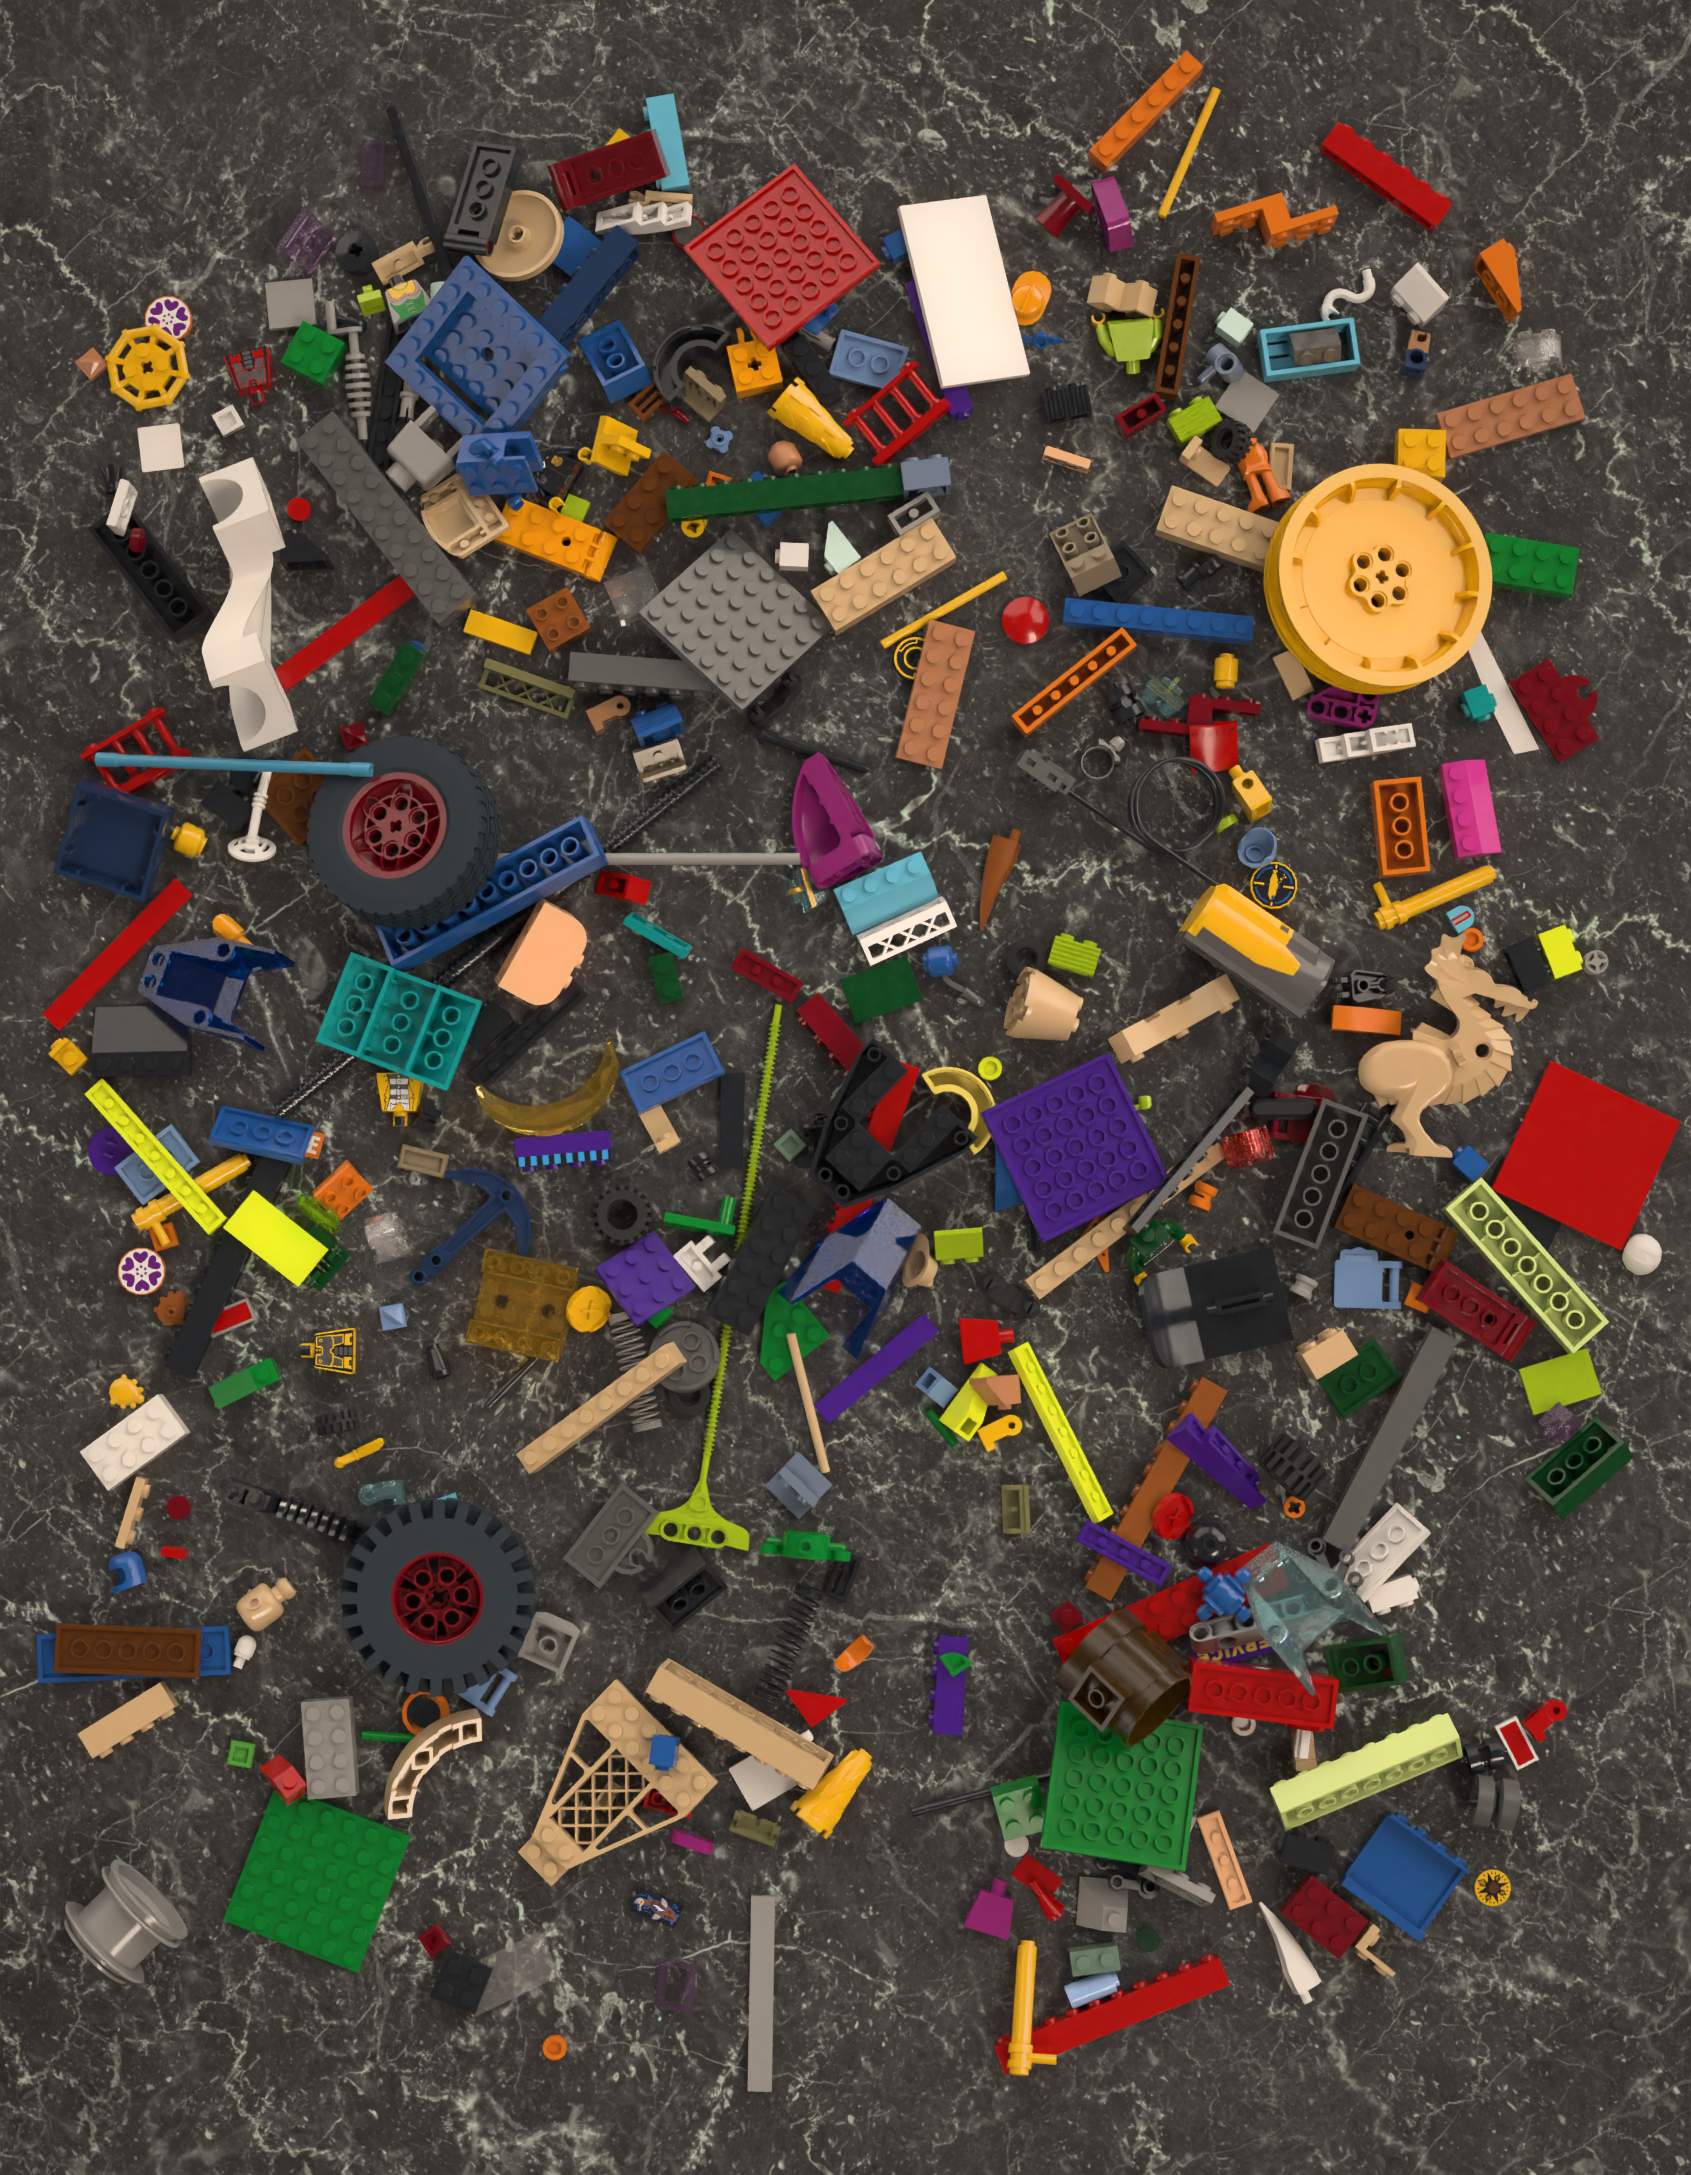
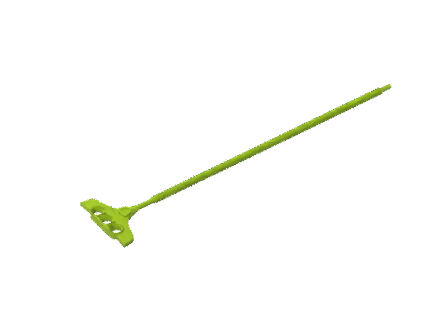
M775 1004L773 1021L770 1024L772 1027L769 1028L771 1033H768L770 1035V1038H768L769 1042H767L769 1046L766 1047L768 1052H765L767 1054L765 1056L766 1061H764L766 1065L763 1066L765 1070L762 1071L764 1072V1075H762L764 1078L761 1080L763 1084H760L762 1089H759L761 1091V1094H759L760 1099L758 1098L760 1103H757L759 1108H756L758 1110V1113H756L757 1117H755L757 1121L754 1122L756 1127H753L755 1129L753 1133L755 1134L752 1136L754 1140L751 1141L753 1145L750 1146L752 1147V1150H750L752 1153L749 1155L751 1159H748L750 1164L747 1165L749 1166L747 1171L749 1172L746 1174L748 1178H745L747 1183H744L746 1185V1188H744L745 1192H743L745 1197H742L744 1202H741L743 1204V1207L741 1206L742 1211H740L742 1215L739 1216L741 1221H738L740 1222V1225H738L740 1228L737 1230L739 1234L736 1235L738 1240H735L737 1241V1244H735L737 1247L734 1251L737 1250L746 1233V1229H748L747 1224H750L748 1222V1219H750L749 1214L751 1215L749 1211L752 1210L750 1205H753L751 1200H753L752 1196H754L752 1192L755 1191L753 1186H756L754 1184L756 1182L755 1177H757L755 1173L758 1172L756 1167H759L757 1166V1163H759L757 1160L760 1158L758 1154L761 1153L759 1149H762L760 1147V1144H762L761 1139H763L761 1135H764L762 1130H765L763 1128V1125H765L764 1121H766L764 1117L767 1116L765 1111H768L766 1109V1106L768 1107L767 1102H769L767 1098L770 1097L768 1092H771L769 1091V1088H771L769 1085L772 1083L770 1079L773 1078L771 1074L774 1073L772 1072V1069H774L772 1066L775 1064L773 1060H776L774 1055H777L775 1053V1050H777L776 1046H778L776 1041H779L777 1036H780L778 1032H780L779 1027H781L779 1023L782 1005ZM722 1324L724 1328L721 1329L723 1334H720L722 1339L720 1338L721 1343H719L721 1345L719 1348L720 1365L716 1376H714L715 1381L713 1383L715 1385L712 1386L714 1391L711 1390L713 1395H711L712 1400L710 1402L712 1403L709 1405L711 1409H708L710 1414L707 1415L709 1416V1419H707L709 1422L706 1424L708 1428H705L707 1433L704 1434L706 1435V1438H704L706 1441L705 1443L703 1442L705 1447H702L704 1452H702L703 1460L699 1482L684 1505L673 1510L660 1512L646 1533L661 1535L668 1541L711 1548H722L726 1545L748 1551V1531L716 1513L710 1504L706 1483L710 1456L712 1455L711 1451L714 1450L712 1449V1446H714L712 1443L715 1441L713 1436H716L714 1432L717 1431L715 1430V1427H717L715 1424L718 1422L716 1418L719 1417L717 1413L720 1412L718 1411V1408H720L718 1405L721 1403L719 1399L722 1398L720 1394L723 1393L721 1392V1389H723L721 1386L724 1384L722 1380H725L723 1375L726 1374L724 1373V1370H726L724 1367L727 1365L725 1361H728L726 1356H729L727 1354V1351H729L728 1346H730L728 1342H731L729 1337H732L730 1335V1332H732L731 1328ZM668 1523H674L678 1528L677 1534L673 1537L667 1536L664 1532V1527ZM698 1527L701 1530V1537L698 1540H691L687 1534L689 1528ZM716 1530L722 1531L725 1535V1540L721 1544H715L711 1539L712 1533Z

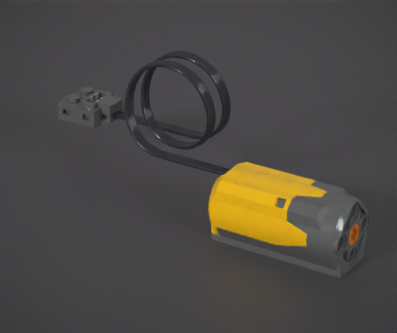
M1026 749L1019 752L1010 768L1047 794H1050L1051 791L1061 796L1068 794L1147 850L1169 855L1212 885L1195 904L1175 938L1290 1018H1302L1310 1004L1325 987L1335 960L1231 886L1218 884L1177 855L1189 852L1205 843L1215 832L1222 819L1225 808L1224 789L1217 775L1208 766L1193 758L1177 756L1160 760L1147 767L1134 782L1128 797L1127 812L1130 825L1135 832L1133 834L1070 789L1076 779L1057 764L1048 759L1042 760L1044 756L1035 749H1031V751ZM1166 763H1180L1196 770L1208 782L1213 795V810L1204 831L1192 843L1176 850L1168 849L1146 831L1138 810L1139 797L1143 785L1157 768Z

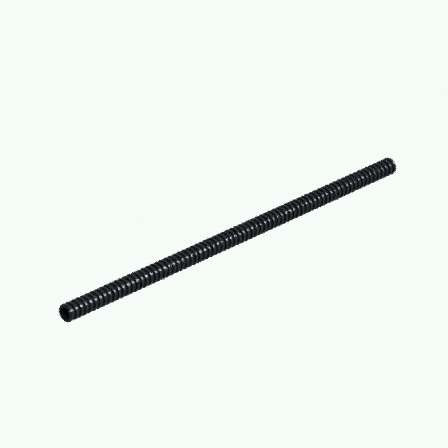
M710 754L709 759H704L702 765L699 763L697 769H691L692 773H686V777H681L679 783L675 782L673 788L670 786L668 792L664 791L663 796H658V800L651 801L650 806L646 805V809L644 811L640 810L638 816L635 814L633 820H628V824L624 823L622 825L623 828L616 829L617 832L615 834L611 833L609 839L606 837L604 843L600 842L604 853H620L619 851L626 850L625 847L627 845L631 846L633 840L636 842L638 836L642 837L644 831L648 832L649 827L653 828L655 826L654 823H659L661 818H666V814H671L673 808L677 809L679 803L682 805L684 799L688 800L689 795L695 794L694 791L701 790L700 787L702 785L706 786L707 781L711 782L713 776L717 777L719 771L723 772L724 767L714 755ZM592 873L543 899L556 905L555 902H561V898L563 896L567 897L569 891L572 893L575 886L578 888L580 882L584 883L585 878H591ZM537 902L506 918L505 922L501 921L499 927L496 925L494 931L490 930L489 935L483 936L484 939L477 940L478 943L476 945L472 944L470 950L467 948L465 954L461 953L459 959L455 958L454 963L450 962L448 964L449 967L442 968L443 971L441 973L437 972L436 977L432 976L430 983L452 989L451 986L453 984L457 985L459 979L462 981L465 974L468 976L470 970L474 971L475 966L479 967L481 965L480 962L487 961L486 958L488 956L492 957L494 951L497 953L499 947L503 948L505 942L509 943L510 938L514 939L516 937L515 934L521 933ZM338 1051V1055H333L331 1061L327 1060L325 1066L321 1065L320 1070L316 1069L314 1071L315 1074L308 1075L309 1078L303 1079L302 1084L298 1083L296 1089L292 1088L290 1094L287 1092L285 1098L281 1097L279 1099L280 1102L273 1103L274 1108L283 1119L288 1120L290 1114L294 1115V1111L296 1109L299 1111L301 1105H306V1101H311L313 1096H318L319 1091L323 1092V1088L325 1086L329 1087L331 1081L334 1083L336 1077H341V1073H347L346 1069H352L353 1064H358L360 1058Z

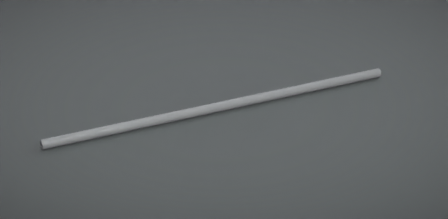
M499 853L497 860L509 853ZM605 853L609 862L607 865H800V853Z

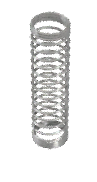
M625 1312L608 1315L610 1326L625 1325L612 1330L611 1333L629 1332L614 1337L612 1340L632 1339L614 1346V1348L632 1347L615 1354L616 1356L636 1354L617 1361V1363L636 1362L619 1368L620 1371L631 1370L632 1368L628 1367L637 1365L646 1358L628 1359L643 1355L646 1351H628L644 1346V1343L624 1344L640 1340L643 1336L621 1337L639 1332L641 1329L621 1330L634 1325L632 1321L617 1323L629 1319ZM651 1388L650 1390H648L647 1392H645L643 1395L648 1394V1393H651V1392H653L655 1389H654V1388ZM656 1396L639 1397L636 1400H647L631 1404L627 1407L631 1409L650 1406L629 1414L630 1416L650 1414L631 1421L632 1424L641 1423L632 1426L634 1433L662 1426L660 1418L643 1420L659 1414V1411L642 1412L656 1407L657 1403L639 1405L654 1400Z

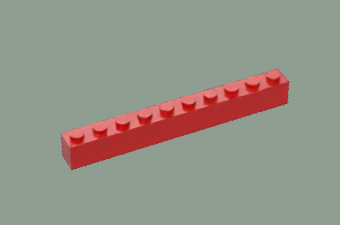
M901 1061L899 1062L908 1072L876 1104V1107L869 1111L866 1118L867 1121H870L866 1131L889 1153L920 1070L918 1067ZM873 1198L844 1209L837 1203L835 1204L834 1210L838 1211L835 1220L830 1219L826 1229V1233H829L827 1243L822 1241L817 1254L822 1257L819 1265H813L809 1276L813 1278V1285L839 1294Z
M1205 1954L1199 1957V1961L1191 1965L1190 1962L1180 1964L1176 1967V1971L1171 1973L1167 1971L1160 1972L1154 1975V1979L1145 1982V1980H1140L1133 1983L1131 1989L1126 1991L1118 1989L1117 1992L1110 1994V1997L1106 1999H1097L1087 2003V2006L1078 2009V2007L1075 2009L1070 2008L1064 2011L1065 2015L1058 2018L1050 2016L1043 2019L1041 2025L1036 2027L1032 2025V2053L1060 2054L1230 1986L1220 1958L1217 1954ZM1010 2034L998 2037L997 2042L993 2043L1005 2075L1009 2074L1010 2069L1007 2068L1011 2054L1008 2053L1009 2043H1011L1012 2039Z

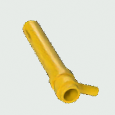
M1484 865L1403 901L1397 900L1392 903L1382 883L1378 882L1373 885V888L1382 907L1373 913L1374 921L1380 931L1383 929L1389 930L1397 923L1401 925L1408 922V919L1492 883L1493 879L1497 878L1495 870L1491 865Z
M239 1153L193 1180L207 1194L249 1170V1166L252 1163L246 1153L242 1155ZM170 1192L158 1200H151L144 1208L142 1206L137 1208L131 1217L140 1231L153 1228L162 1247H166L171 1244V1241L161 1222L166 1220L168 1215L184 1206Z
M1021 1940L1020 1945H1018L1012 2039L1008 2048V2053L1011 2054L1007 2068H1010V2075L1029 2076L1032 2063L1056 2065L1057 2055L1032 2053L1031 2031L1037 1947L1034 1941Z

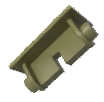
M742 1809L741 1811H735L729 1831L771 1847L775 1846L781 1830V1826H778L777 1822L773 1823L763 1818L761 1820L756 1819L757 1816L744 1812Z

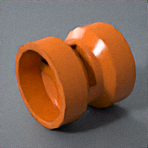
M1196 1180L1194 1185L1195 1191L1193 1195L1189 1196L1187 1203L1209 1212L1211 1199L1216 1196L1218 1189Z

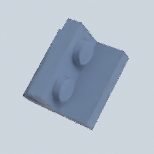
M798 1451L765 1486L800 1519L832 1484Z

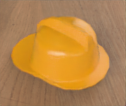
M1025 272L1019 276L1011 291L1012 303L1019 325L1026 326L1037 322L1042 316L1050 298V282L1040 272Z

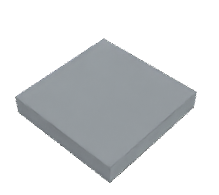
M312 278L265 283L270 331L296 329L300 327L302 321L314 327L317 326Z
M1244 371L1239 381L1230 383L1215 408L1228 419L1246 424L1251 429V434H1254L1280 394Z

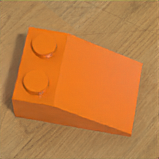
M1503 238L1480 252L1472 267L1510 325L1515 321L1522 307L1517 259L1515 257L1516 252L1514 247L1510 243H1506Z

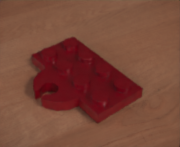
M1548 658L1510 682L1508 687L1559 764L1599 739L1598 734L1587 719L1595 710L1598 694L1597 690H1594L1587 699L1580 698L1577 694V689L1581 686H1588L1591 681L1580 675H1569L1561 678Z

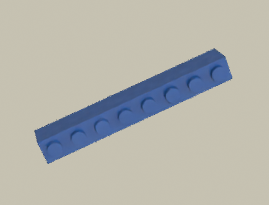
M1065 598L1062 626L1113 632L1123 627L1127 633L1250 645L1253 637L1254 617Z

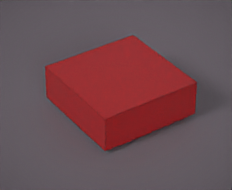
M166 1545L162 1547L160 1556L187 1559L190 1550L188 1548Z

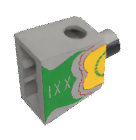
M401 275L393 276L389 280L392 288L385 291L396 335L408 331L431 301L416 280L404 282Z

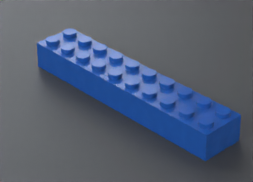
M580 815L498 859L493 864L494 870L490 878L487 877L486 881L488 882L484 888L477 892V897L471 903L468 902L466 904L467 907L459 913H453V917L445 921L440 920V923L432 926L425 925V928L392 929L380 925H375V928L391 966L405 973L609 864L592 823L583 815Z

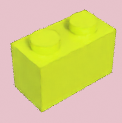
M1565 925L1534 937L1541 946V956L1544 963L1547 962L1551 969L1552 975L1549 976L1551 981L1582 969L1581 964H1583L1581 954L1579 951H1575L1572 944L1574 942L1573 933Z

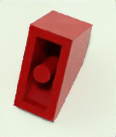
M600 871L595 894L628 903L646 905L652 882L632 875Z
M278 1754L259 1768L287 1807L307 1793V1784L295 1768L281 1755Z

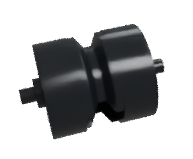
M1114 682V688L1105 694L1104 697L1109 707L1115 709L1113 715L1118 725L1120 726L1128 722H1132L1134 726L1137 725L1136 719L1143 715L1146 709L1141 700L1135 698L1137 692L1132 682L1118 685L1117 682Z
M1497 1737L1483 1739L1481 1744H1478L1476 1741L1463 1744L1464 1758L1460 1759V1763H1465L1470 1775L1485 1772L1486 1768L1495 1770L1505 1767L1503 1756L1508 1751L1507 1748L1502 1749Z

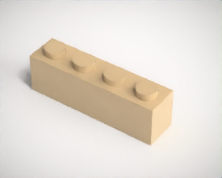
M162 1681L78 1733V1736L92 1759L98 1755L102 1759L114 1751L112 1746L120 1742L121 1746L134 1739L132 1734L139 1729L144 1733L155 1726L153 1721L160 1716L164 1720L175 1713L173 1708L179 1704L166 1682Z

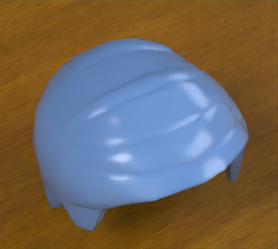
M1263 827L1251 829L1238 844L1239 859L1250 868L1258 869L1267 866L1273 861L1277 853V840L1274 834Z

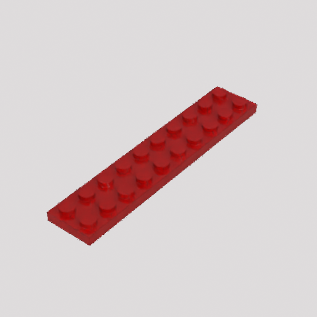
M1271 1542L1209 1569L1213 1572L1212 1576L1218 1572L1222 1575L1228 1572L1234 1577V1573L1242 1567H1245L1251 1573L1250 1579L1245 1584H1241L1245 1589V1593L1242 1595L1245 1601L1241 1606H1248L1290 1587V1583ZM1196 1574L1071 1630L1066 1634L1053 1638L1052 1641L1063 1665L1092 1630L1109 1616L1122 1609H1129L1147 1626V1634L1153 1631L1164 1642L1189 1632L1193 1625L1204 1622L1196 1615V1611L1202 1604H1206L1202 1599L1204 1594L1202 1587L1206 1583H1202ZM1213 1611L1212 1616L1205 1621L1215 1619L1219 1616Z

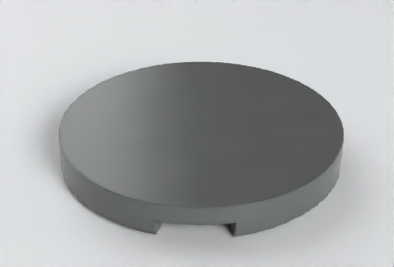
M689 1321L672 1323L657 1333L658 1335L651 1344L648 1356L664 1344L674 1342L687 1361L659 1382L663 1387L677 1393H690L705 1387L714 1378L720 1365V1350L716 1339L708 1329Z

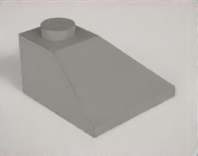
M1080 1876L1076 1925L1101 1931L1126 1933L1128 1889H1111L1108 1885L1109 1878ZM1114 1879L1113 1885L1118 1887L1120 1881L1119 1879Z

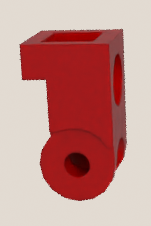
M1549 1699L1520 1723L1532 1738L1540 1743L1547 1737L1543 1731L1555 1721H1561L1565 1718L1567 1707L1562 1701Z

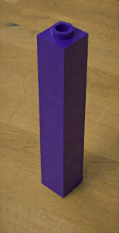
M915 281L905 283V291L942 398L948 399L954 406L947 412L950 421L954 419L956 421L965 420L970 417L969 414L973 413V405L966 385L941 389Z

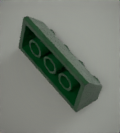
M1594 1416L1524 1479L1545 1504L1563 1520L1633 1459L1634 1456L1626 1443L1599 1418Z

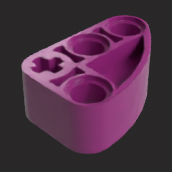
M1112 176L1091 182V191L1097 216L1109 253L1133 247L1130 217L1115 177Z
M1332 686L1310 699L1305 707V713L1313 721L1355 730H1366L1374 723L1380 694L1374 695L1373 700L1367 701L1361 693ZM1311 704H1320L1323 712L1320 714L1314 713L1311 709ZM1342 708L1346 713V717L1343 719L1337 718L1334 710ZM1362 713L1365 714L1366 719H1369L1365 723H1362L1361 718L1358 717Z

